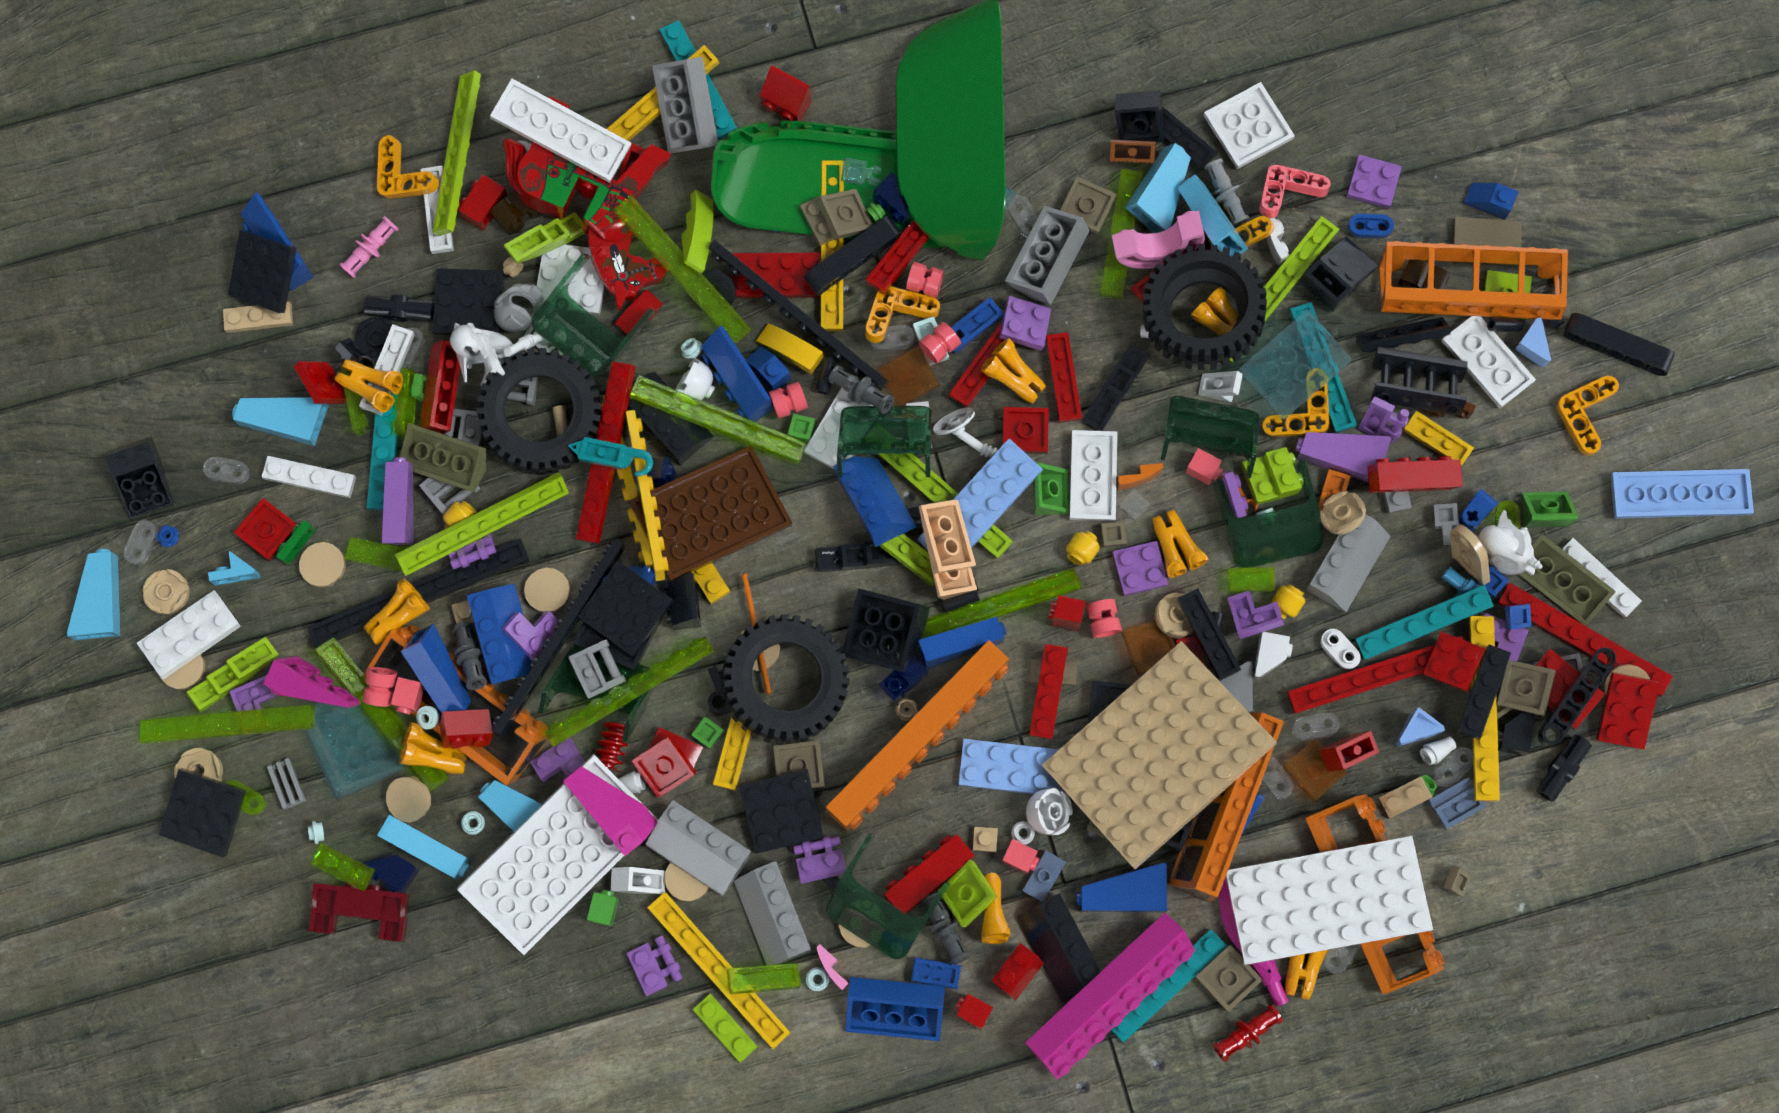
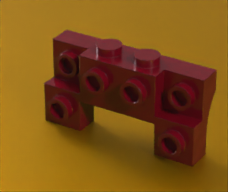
M345 882L344 887L314 883L308 931L335 935L338 916L381 921L378 939L404 943L410 895L382 891L381 886L368 885V889H361L359 884Z

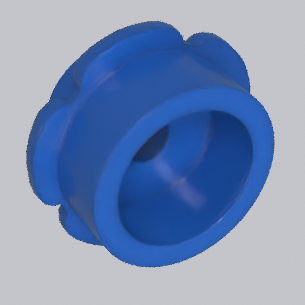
M166 525L157 533V541L163 547H172L179 541V531L175 527Z

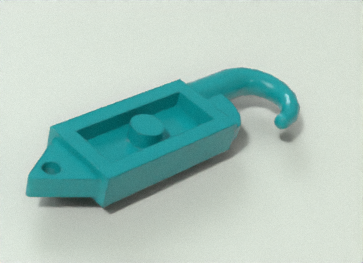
M584 437L579 442L568 445L582 462L621 470L627 468L634 457L644 459L646 462L645 468L642 471L635 472V476H644L653 467V459L649 452L627 447L626 445Z

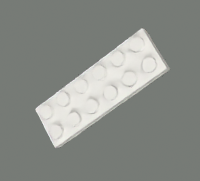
M511 79L490 115V119L609 183L631 147V142L514 79Z

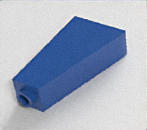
M997 617L920 639L918 640V649L927 670L978 652L988 640L994 645L1003 643L1004 635H1007L1003 622H998Z
M432 624L414 633L401 653L441 714L445 711L466 710L471 703V699L436 626Z
M1161 863L1082 886L1080 892H1076V906H1080V912L1165 913L1167 911V863Z

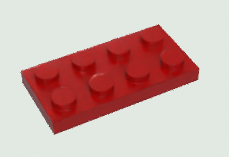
M733 253L735 257L786 298H821V295L817 296L803 279L808 271L821 263V253ZM732 274L737 288L736 298H762L764 294L757 289L755 292L745 284L746 280L739 275L737 278Z

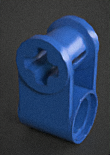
M1480 489L1458 516V523L1473 531L1499 502L1483 489Z

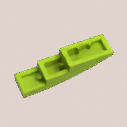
M695 189L690 194L691 210L686 214L687 229L682 233L684 263L702 273L705 270L712 237L713 199Z
M574 212L563 218V220L557 218L544 226L539 224L504 244V248L516 264L548 253L584 235L585 233L582 230L583 222Z
M264 637L228 659L226 665L206 676L205 681L187 691V696L201 713L228 695L229 691L238 688L276 659L279 654L268 639Z

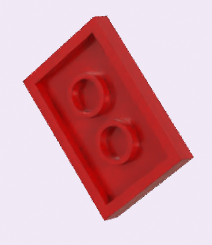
M1549 649L1535 666L1556 671L1547 708L1552 711L1578 674V671L1552 649ZM1585 678V680L1588 683L1593 684L1587 678ZM1599 688L1571 728L1573 730L1581 724L1605 695ZM1573 691V701L1576 703L1581 702L1582 697L1579 692ZM1560 710L1559 718L1567 722L1569 718L1568 713Z
M1612 672L1596 739L1598 741L1644 750L1660 682Z

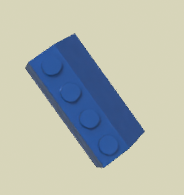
M258 192L255 193L241 213L245 220L242 222V225L246 231L293 246ZM297 250L289 287L291 291L313 278L312 273Z
M723 325L720 326L701 346L703 351L701 357L707 366L711 365L715 370L712 374L718 384L723 383L727 390L724 392L731 403L735 401L739 408L736 411L743 421L747 419L751 425L773 411L771 398Z
M853 456L833 466L840 485L875 547L917 527L878 459Z
M515 584L467 595L491 684H498L528 675L531 670L530 664L533 660L501 629L515 612H520L523 615Z
M850 977L845 1032L940 1041L945 986Z

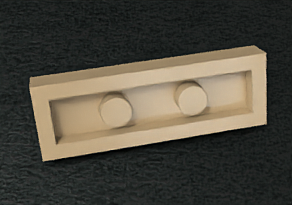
M290 301L286 303L285 313H277L257 305L223 309L224 330L226 333L293 325L292 304Z

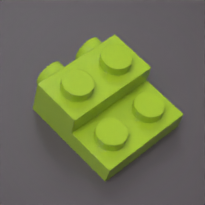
M1287 447L1266 452L1262 457L1246 460L1241 463V468L1256 505L1297 495L1304 484L1303 476L1300 472L1296 473L1294 468L1296 464L1295 456L1292 452H1288Z

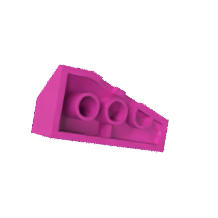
M299 656L275 659L264 681V685L271 688L270 691L278 696L284 695L346 708L359 706L361 702L344 688L333 686V679L320 676V669Z
M580 766L563 780L624 856L640 845L657 824V820L642 803L583 766Z

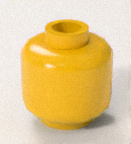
M465 501L454 502L443 514L444 528L447 529L476 514V510Z
M1089 531L1075 533L1066 546L1067 558L1078 566L1090 564L1100 549L1096 541L1097 537Z
M1288 584L1287 586L1282 585L1279 587L1271 603H1278L1282 618L1286 619L1287 616L1296 617L1306 600L1303 597L1304 593Z

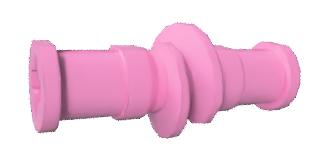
M385 216L382 217L384 220L369 233L368 237L364 234L360 235L363 242L356 240L355 242L359 247L354 249L344 263L341 262L339 264L353 278L356 277V272L369 261L372 255L380 257L379 247L387 242L386 240L395 230H399Z

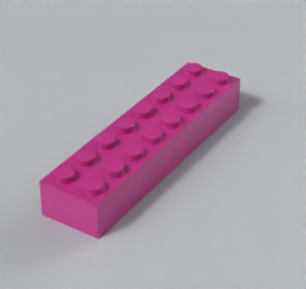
M1162 914L1025 1042L1039 1062L1056 1080L1066 1075L1071 1067L1078 1060L1083 1059L1096 1043H1100L1113 1027L1118 1026L1130 1011L1138 1008L1141 1001L1147 995L1155 992L1163 980L1172 976L1179 965L1191 958L1195 948L1185 931L1168 914Z

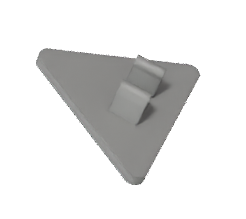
M1248 661L1240 666V672L1220 682L1248 712H1251L1253 710L1252 663Z

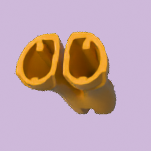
M1220 287L1209 296L1206 302L1201 303L1190 317L1219 336L1230 332L1234 327L1238 313L1230 304L1225 290Z
M1008 338L997 346L992 353L993 356L983 364L981 371L987 376L1002 382L1022 399L1033 404L1038 398L1033 390L1041 393L1046 385L1019 356L1014 343Z
M351 360L343 362L342 367L348 370L351 375L348 376L338 372L335 380L340 385L363 397L376 410L382 413L387 412L395 402L394 397L387 392L369 386L365 381L378 385L397 395L403 386L402 374L396 371L373 369Z
M1172 509L1166 512L1168 522L1171 525L1166 528L1160 515L1152 518L1153 526L1164 554L1168 578H1176L1187 572V568L1176 549L1173 539H1176L1190 571L1203 566L1209 560L1206 554L1193 542L1180 517Z
M403 578L398 582L396 592L390 601L366 623L364 629L370 635L373 642L379 645L385 641L390 631L399 629L406 623L429 611L430 607L422 599L420 593Z
M410 723L403 739V749L400 753L399 764L431 767L443 770L449 774L464 773V762L467 760V755L459 749L443 748L442 741L427 734L420 725Z
M991 872L985 878L998 897L984 911L981 941L984 944H1002L1009 941L1008 937L1011 936V932L1001 906V880L996 873Z
M1329 950L1309 953L1304 969L1302 967L1305 954L1289 957L1285 981L1286 995H1295L1298 979L1304 980L1301 986L1300 998L1310 999L1320 967Z

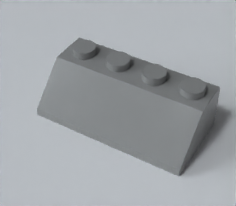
M703 57L652 65L668 152L676 153L716 146L718 139Z
M1044 206L1005 282L1030 299L1051 306L1090 231L1083 217Z
M1365 514L1364 520L1355 530L1346 534H1338L1306 591L1346 613L1391 536L1375 519Z
M674 800L660 817L645 846L721 896L725 895L748 862L751 853L750 850Z
M776 861L734 880L768 969L812 951Z

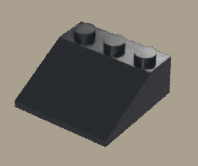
M858 588L842 653H845V656L905 673L918 645V640L921 639L925 630L930 607Z

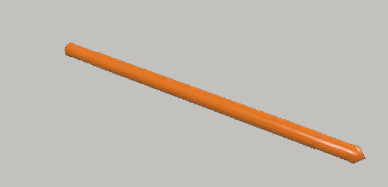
M743 572L742 580L753 627L757 620L748 577ZM762 652L758 658L767 695H770L771 688Z

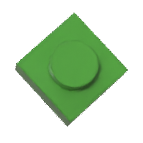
M414 374V380L411 383V396L423 402L427 377L423 374Z
M793 413L788 437L810 442L815 419Z
M704 717L691 736L711 750L724 730Z

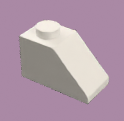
M1268 632L1260 634L1253 671L1254 681L1259 680L1280 666L1287 657L1290 658L1293 644H1289V636Z
M636 867L612 868L611 892L661 895L665 892V871Z

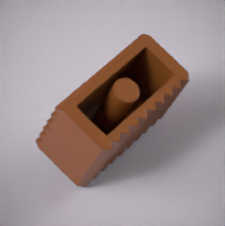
M1111 140L1110 161H1124L1125 163L1127 161L1129 163L1137 161L1138 163L1146 162L1148 164L1150 162L1152 164L1155 160L1156 142Z

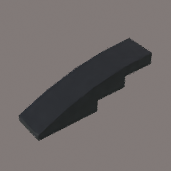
M1132 344L1129 345L1083 418L1084 422L1099 431L1104 430L1150 357L1148 353Z
M872 541L865 542L864 544L840 545L839 547L815 549L817 572L868 569L902 564L880 546L875 547Z

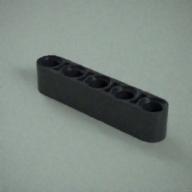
M886 216L808 271L803 279L814 293L819 296L897 241L902 232L893 220Z
M1571 313L1563 332V336L1570 341L1659 376H1666L1675 356V353L1666 347L1580 313Z
M1603 647L1594 651L1589 656L1539 729L1538 740L1542 745L1553 746L1563 740L1615 664L1616 655L1612 649ZM1599 653L1607 656L1606 665L1599 662ZM1586 672L1594 675L1595 680L1593 684L1585 680ZM1573 691L1581 694L1582 699L1580 703L1573 701ZM1560 710L1568 713L1569 718L1567 722L1560 720ZM1547 729L1555 732L1554 741H1549L1546 738Z

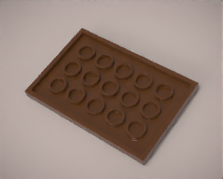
M752 446L746 447L650 491L651 497H656L657 510H654V516H659L661 530H657L658 537L663 536L665 550H662L661 553L662 557H667L669 570L665 571L669 582L791 527L793 524ZM638 496L629 500V504L648 539L641 497Z

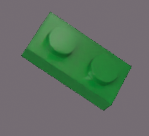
M305 520L301 524H297L292 530L290 539L279 547L276 557L289 566L316 529Z

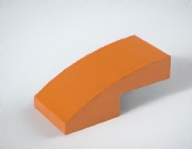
M1163 463L1140 465L1138 474L1118 476L1117 490L1136 487L1154 479L1161 474Z
M1328 469L1315 513L1320 514L1324 508L1323 504L1333 494L1347 490L1351 475Z

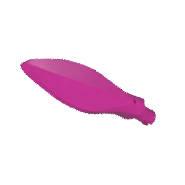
M1225 877L1218 896L1220 916L1230 941L1241 952ZM1275 960L1251 964L1262 978L1263 985L1267 986L1274 1006L1277 1007L1287 1003L1289 1000L1280 983L1281 976Z

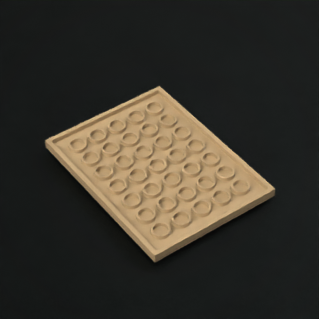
M1181 641L1042 766L1134 869H1137L1273 748L1277 742Z

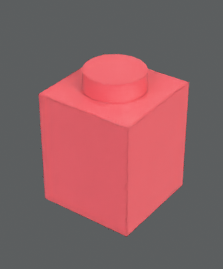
M1198 448L1185 473L1210 485L1212 479L1218 480L1223 470L1220 468L1222 460Z
M398 677L391 705L397 708L396 712L410 715L411 711L418 712L424 686L421 682Z
M1012 839L1002 863L1028 874L1029 869L1035 870L1040 858L1036 857L1037 850Z

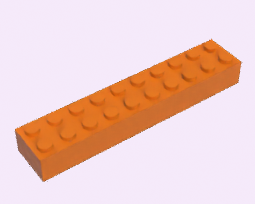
M988 640L826 806L827 813L847 832L851 828L855 830L863 822L862 816L867 811L871 814L879 806V799L883 795L887 797L896 788L895 782L899 778L904 780L911 773V766L915 762L919 764L928 755L927 749L931 745L936 747L944 739V732L947 729L952 730L960 722V715L963 712L968 714L976 706V699L979 696L985 697L990 692L994 680L1000 681L1008 673L1009 658Z

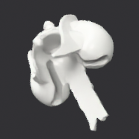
M455 323L450 337V345L456 352L464 382H467V368L470 369L472 364L483 363L485 366V374L480 384L481 386L482 383L485 384L487 382L486 376L489 372L492 374V372L496 373L497 371L504 376L505 372L501 366L504 363L503 359L507 357L504 354V349L513 345L506 336L493 331L475 328L472 323L461 326Z
M1505 510L1501 513L1498 527L1495 525L1487 526L1480 532L1479 536L1475 535L1489 554L1490 564L1500 573L1516 575L1526 571L1530 575H1534L1535 569L1543 567L1540 561L1534 557V549L1531 545V537L1527 528L1522 527L1520 530L1515 527L1511 520L1507 518Z

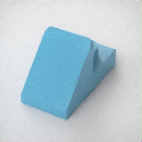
M230 551V569L229 567H218L215 571L208 572L209 581L215 586L260 578L259 572Z

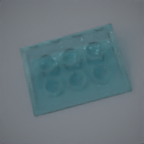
M1307 309L1237 371L1243 374V378L1284 420L1353 359Z
M364 688L350 692L361 701L359 706L346 708L318 703L304 708L299 716L301 725L336 800L357 793L405 769V765L399 764V752L378 707L363 702Z

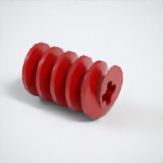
M605 722L603 727L608 731H602L601 736L606 740L598 741V745L603 749H596L595 753L600 756L598 759L610 771L619 773L620 771L615 768V765H622L623 762L617 759V757L625 756L620 747H628V744L622 740L623 738H630V735L625 730L633 729V727L619 722Z

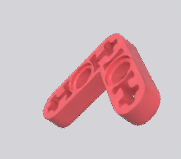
M1272 165L1269 167L1265 178L1259 212L1268 218H1275L1278 216L1281 208L1284 189L1316 197H1324L1328 194L1331 182L1323 175L1281 165ZM1275 175H1278V181L1274 180ZM1293 179H1301L1304 183H1296ZM1268 189H1275V190H1277L1279 193H1278V194L1270 193V192L1268 191ZM1269 202H1273L1272 208L1268 207Z

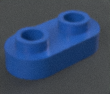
M1356 214L1352 216L1348 223L1350 234L1358 238H1386L1394 228L1393 220L1384 214ZM1359 224L1363 229L1358 230L1355 225ZM1379 225L1383 226V227L1385 228V230H1383V231L1379 230V229H1378V226H1379Z

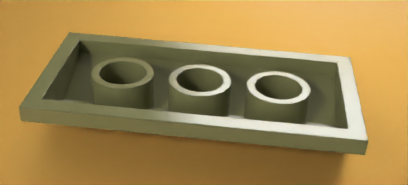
M408 423L400 458H406V462L413 463V472L475 492L486 472V448Z
M1541 534L1532 544L1535 559L1540 561L1543 567L1535 569L1534 575H1530L1526 571L1519 575L1580 623L1587 626L1616 591L1544 534Z

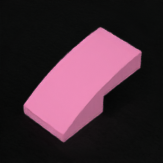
M819 944L816 948L826 972L834 983L844 991L849 983L832 969L838 960Z

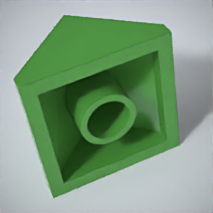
M1037 462L1043 471L1033 481L1035 515L1069 514L1068 469Z
M1568 492L1522 493L1523 521L1526 528L1570 527L1578 519V513Z

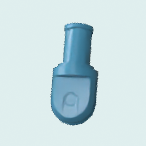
M1451 566L1441 576L1442 579L1456 589L1457 596L1481 586L1472 578L1465 579Z

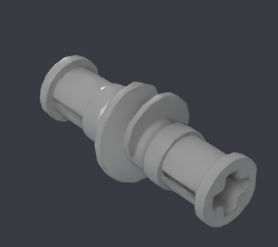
M1220 158L1205 165L1204 169L1205 171L1208 170L1214 188L1217 189L1212 193L1213 196H1218L1215 199L1218 204L1223 203V207L1232 221L1231 224L1235 227L1250 218L1248 215H1245L1241 201L1235 193L1240 186L1231 185V180L1222 166L1223 160Z

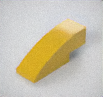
M769 323L756 340V343L792 366L796 365L810 375L823 359V352Z

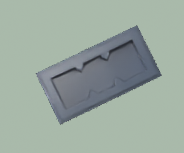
M1046 850L1022 892L1039 902H1043L1066 862Z

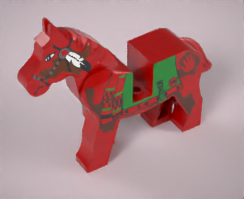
M551 96L548 97L549 99L569 109L570 105L563 103ZM510 138L504 139L503 146L506 155L505 171L511 186L518 193L520 200L532 210L555 219L563 220L577 191L584 198H593L584 216L582 230L588 236L589 253L594 268L604 286L615 296L617 310L622 308L625 301L635 300L641 289L659 284L665 279L667 264L663 259L655 257L646 261L642 257L630 255L629 248L636 223L634 201L650 185L654 175L662 168L667 167L671 153L652 144L647 149L631 143V147L624 158L618 180L612 179L609 183L532 142L527 152L522 143Z

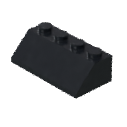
M653 372L633 381L628 409L629 411L635 410L636 418H641L642 425L681 466L709 442L714 435L683 402L673 397L674 392L656 372Z
M1060 893L1017 916L1036 955L1043 961V968L1060 1001L1080 992L1101 972Z

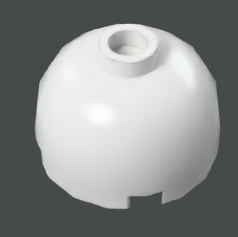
M694 358L688 366L691 369L683 374L673 396L675 399L686 404L699 403L704 397L709 399L715 388L712 386L713 374L710 368Z
M1047 788L1036 792L1029 799L1026 806L1027 821L1038 833L1059 835L1064 833L1070 826L1068 820L1069 815H1072L1073 809L1071 801L1065 792L1059 791L1057 788Z

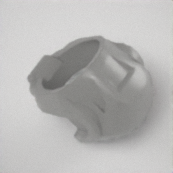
M515 284L499 295L494 302V318L500 328L510 333L528 330L533 326V318L543 308V291L534 284ZM513 296L525 297L532 303L533 307L522 308L514 304L511 298Z

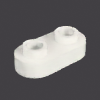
M1329 629L1324 632L1320 643L1326 653L1340 668L1344 670L1354 669L1360 662L1359 651L1341 631ZM1331 636L1336 637L1337 643H1331L1329 638ZM1345 654H1351L1353 660L1348 661L1345 658Z

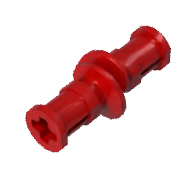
M1270 1004L1267 1006V1010L1253 1017L1247 1024L1241 1020L1237 1021V1031L1230 1033L1220 1043L1215 1042L1213 1044L1216 1054L1223 1062L1229 1060V1056L1238 1050L1240 1051L1245 1046L1251 1049L1252 1040L1257 1045L1261 1044L1258 1036L1266 1033L1276 1023L1281 1024L1283 1022L1282 1017L1277 1009Z

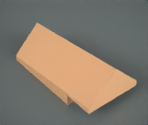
M958 500L919 506L938 598L945 600L977 590L971 569L976 563Z

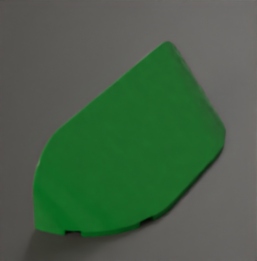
M983 0L945 17L922 30L905 50L902 61L898 66L895 84L897 182L900 194L904 196L908 205V213L919 228L942 247L946 245L957 251L958 255L977 260H984L996 245L1001 232L1005 211L1002 26L998 0Z
M784 120L780 122V126L769 127L767 122H761L738 128L728 133L727 140H720L715 146L711 182L712 196L722 214L741 226L814 235L800 209V205L822 196V161H844V191L856 189L865 209L869 207L871 202L874 205L879 204L885 212L883 217L889 216L902 233L913 221L908 213V205L905 198L901 196L898 187L895 131ZM826 165V195L838 193L839 165ZM835 177L837 184L831 186L828 183L829 178ZM860 234L853 235V236H849V237H844V238H845V239H854V238H856L857 236H859ZM929 238L923 247L941 248L942 246Z

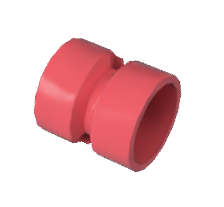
M913 262L906 289L914 292L923 290L925 295L937 298L944 270L935 267L927 269L926 265Z
M941 322L934 328L933 335L927 334L918 344L932 362L938 364L947 356L946 351L951 352L961 345V341L948 324Z
M799 381L786 385L785 390L777 388L769 391V396L778 419L789 416L793 410L797 413L808 409Z
M1115 599L1100 600L1086 605L1088 618L1093 620L1090 625L1093 638L1107 637L1122 632L1120 619L1115 617V614L1118 612Z
M382 667L367 668L365 682L369 686L364 688L363 702L374 706H392L391 701L394 690L391 687L396 685L397 672Z

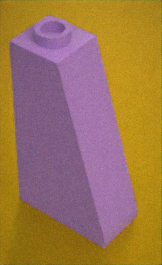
M1306 432L1303 439L1299 438L1296 444L1295 451H1298L1296 459L1345 473L1353 478L1369 483L1367 466L1375 464L1376 459L1385 458L1392 437Z
M392 458V462H386L382 543L388 545H414L413 463L406 462V458Z

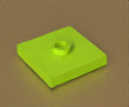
M1487 270L1484 291L1518 292V274ZM1525 275V293H1530L1532 276Z
M968 860L938 889L941 897L961 927H967L998 897L973 860Z

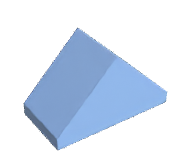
M1540 317L1533 322L1515 350L1540 367H1546L1551 361L1542 318Z

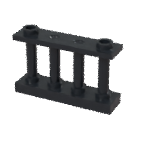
M1378 347L1373 360V369L1381 370V383H1375L1371 401L1375 396L1394 405L1461 416L1467 397L1457 396L1458 383L1463 381L1468 361ZM1390 371L1404 374L1403 386L1390 384ZM1413 375L1426 377V390L1412 388ZM1435 379L1449 381L1448 394L1435 392Z

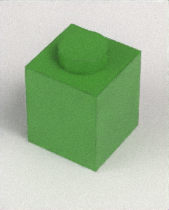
M602 889L600 893L594 892L587 920L613 927L619 899L614 897L615 893Z

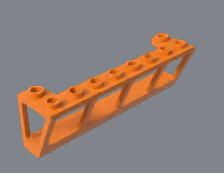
M1400 241L1386 242L1379 265L1381 312L1529 319L1541 317L1542 319L1561 320L1567 303L1568 250L1445 243H1409ZM1405 259L1428 260L1427 288L1392 287V272L1400 270L1404 265ZM1434 261L1473 262L1472 290L1435 289ZM1480 263L1518 264V292L1480 291ZM1525 265H1538L1537 275L1540 278L1553 279L1555 294L1525 293ZM1560 271H1561L1560 288H1559V274H1560Z
M1367 794L1355 796L1305 818L1320 853L1339 850L1327 824L1326 817L1354 805L1360 816L1368 820L1375 839L1360 845L1387 841L1384 832H1386L1382 820L1377 819L1375 815L1376 806L1371 797L1368 798ZM1431 931L1418 933L1425 949L1423 958L1428 969L1400 981L1396 980L1382 946L1404 936L1361 943L1383 995L1432 976L1444 969V958L1441 952L1436 951L1433 945L1435 939Z

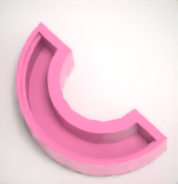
M1198 210L1188 211L1181 216H1177L1176 223L1165 231L1142 234L1134 229H1126L1112 235L1116 259L1121 264L1131 268L1151 269L1155 268L1158 263L1164 266V258L1168 255L1174 259V251L1180 249L1182 254H1185L1186 247L1192 245L1193 251H1198V244L1204 243L1205 235Z

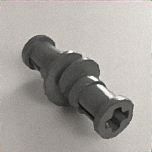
M836 366L830 373L829 383L832 385L837 384L847 391L848 398L851 401H856L858 404L866 402L877 407L879 412L883 414L891 409L894 397L890 394L885 395L879 389L870 386V377L859 380L855 375L845 372L841 366Z
M461 622L452 628L453 635L456 636L458 648L454 651V658L457 665L462 666L466 674L467 689L478 690L487 684L486 678L482 675L480 662L484 656L482 649L476 648L475 639L472 636V624Z
M936 892L922 899L921 904L925 905L934 924L930 928L931 934H937L935 940L942 939V944L952 959L950 961L951 965H956L965 961L971 955L969 952H966L961 942V937L955 930L960 925L959 922H951L949 913L940 900L941 895L939 892Z

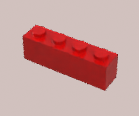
M441 340L431 346L419 426L442 434L451 430L460 372V364L456 352L450 345V341Z
M1451 456L1437 457V460L1432 461L1431 457L1417 458V461H1410V458H1398L1396 462H1389V458L1376 459L1375 464L1367 466L1370 493L1452 490L1463 487L1460 459L1451 460Z
M957 834L954 837L948 835L939 843L942 847L935 852L931 849L921 858L923 862L916 867L913 864L904 871L905 877L899 882L895 879L885 887L887 892L884 893V896L901 917H904L922 899L929 896L950 879L968 860L975 858V855Z

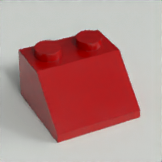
M772 65L760 93L762 107L769 112H777L784 120L801 121L812 103L810 85Z

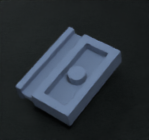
M1469 777L1428 800L1445 830L1487 807L1484 801H1474V786Z

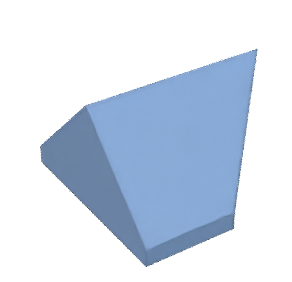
M1418 707L1409 714L1395 744L1399 747L1444 732L1445 728Z

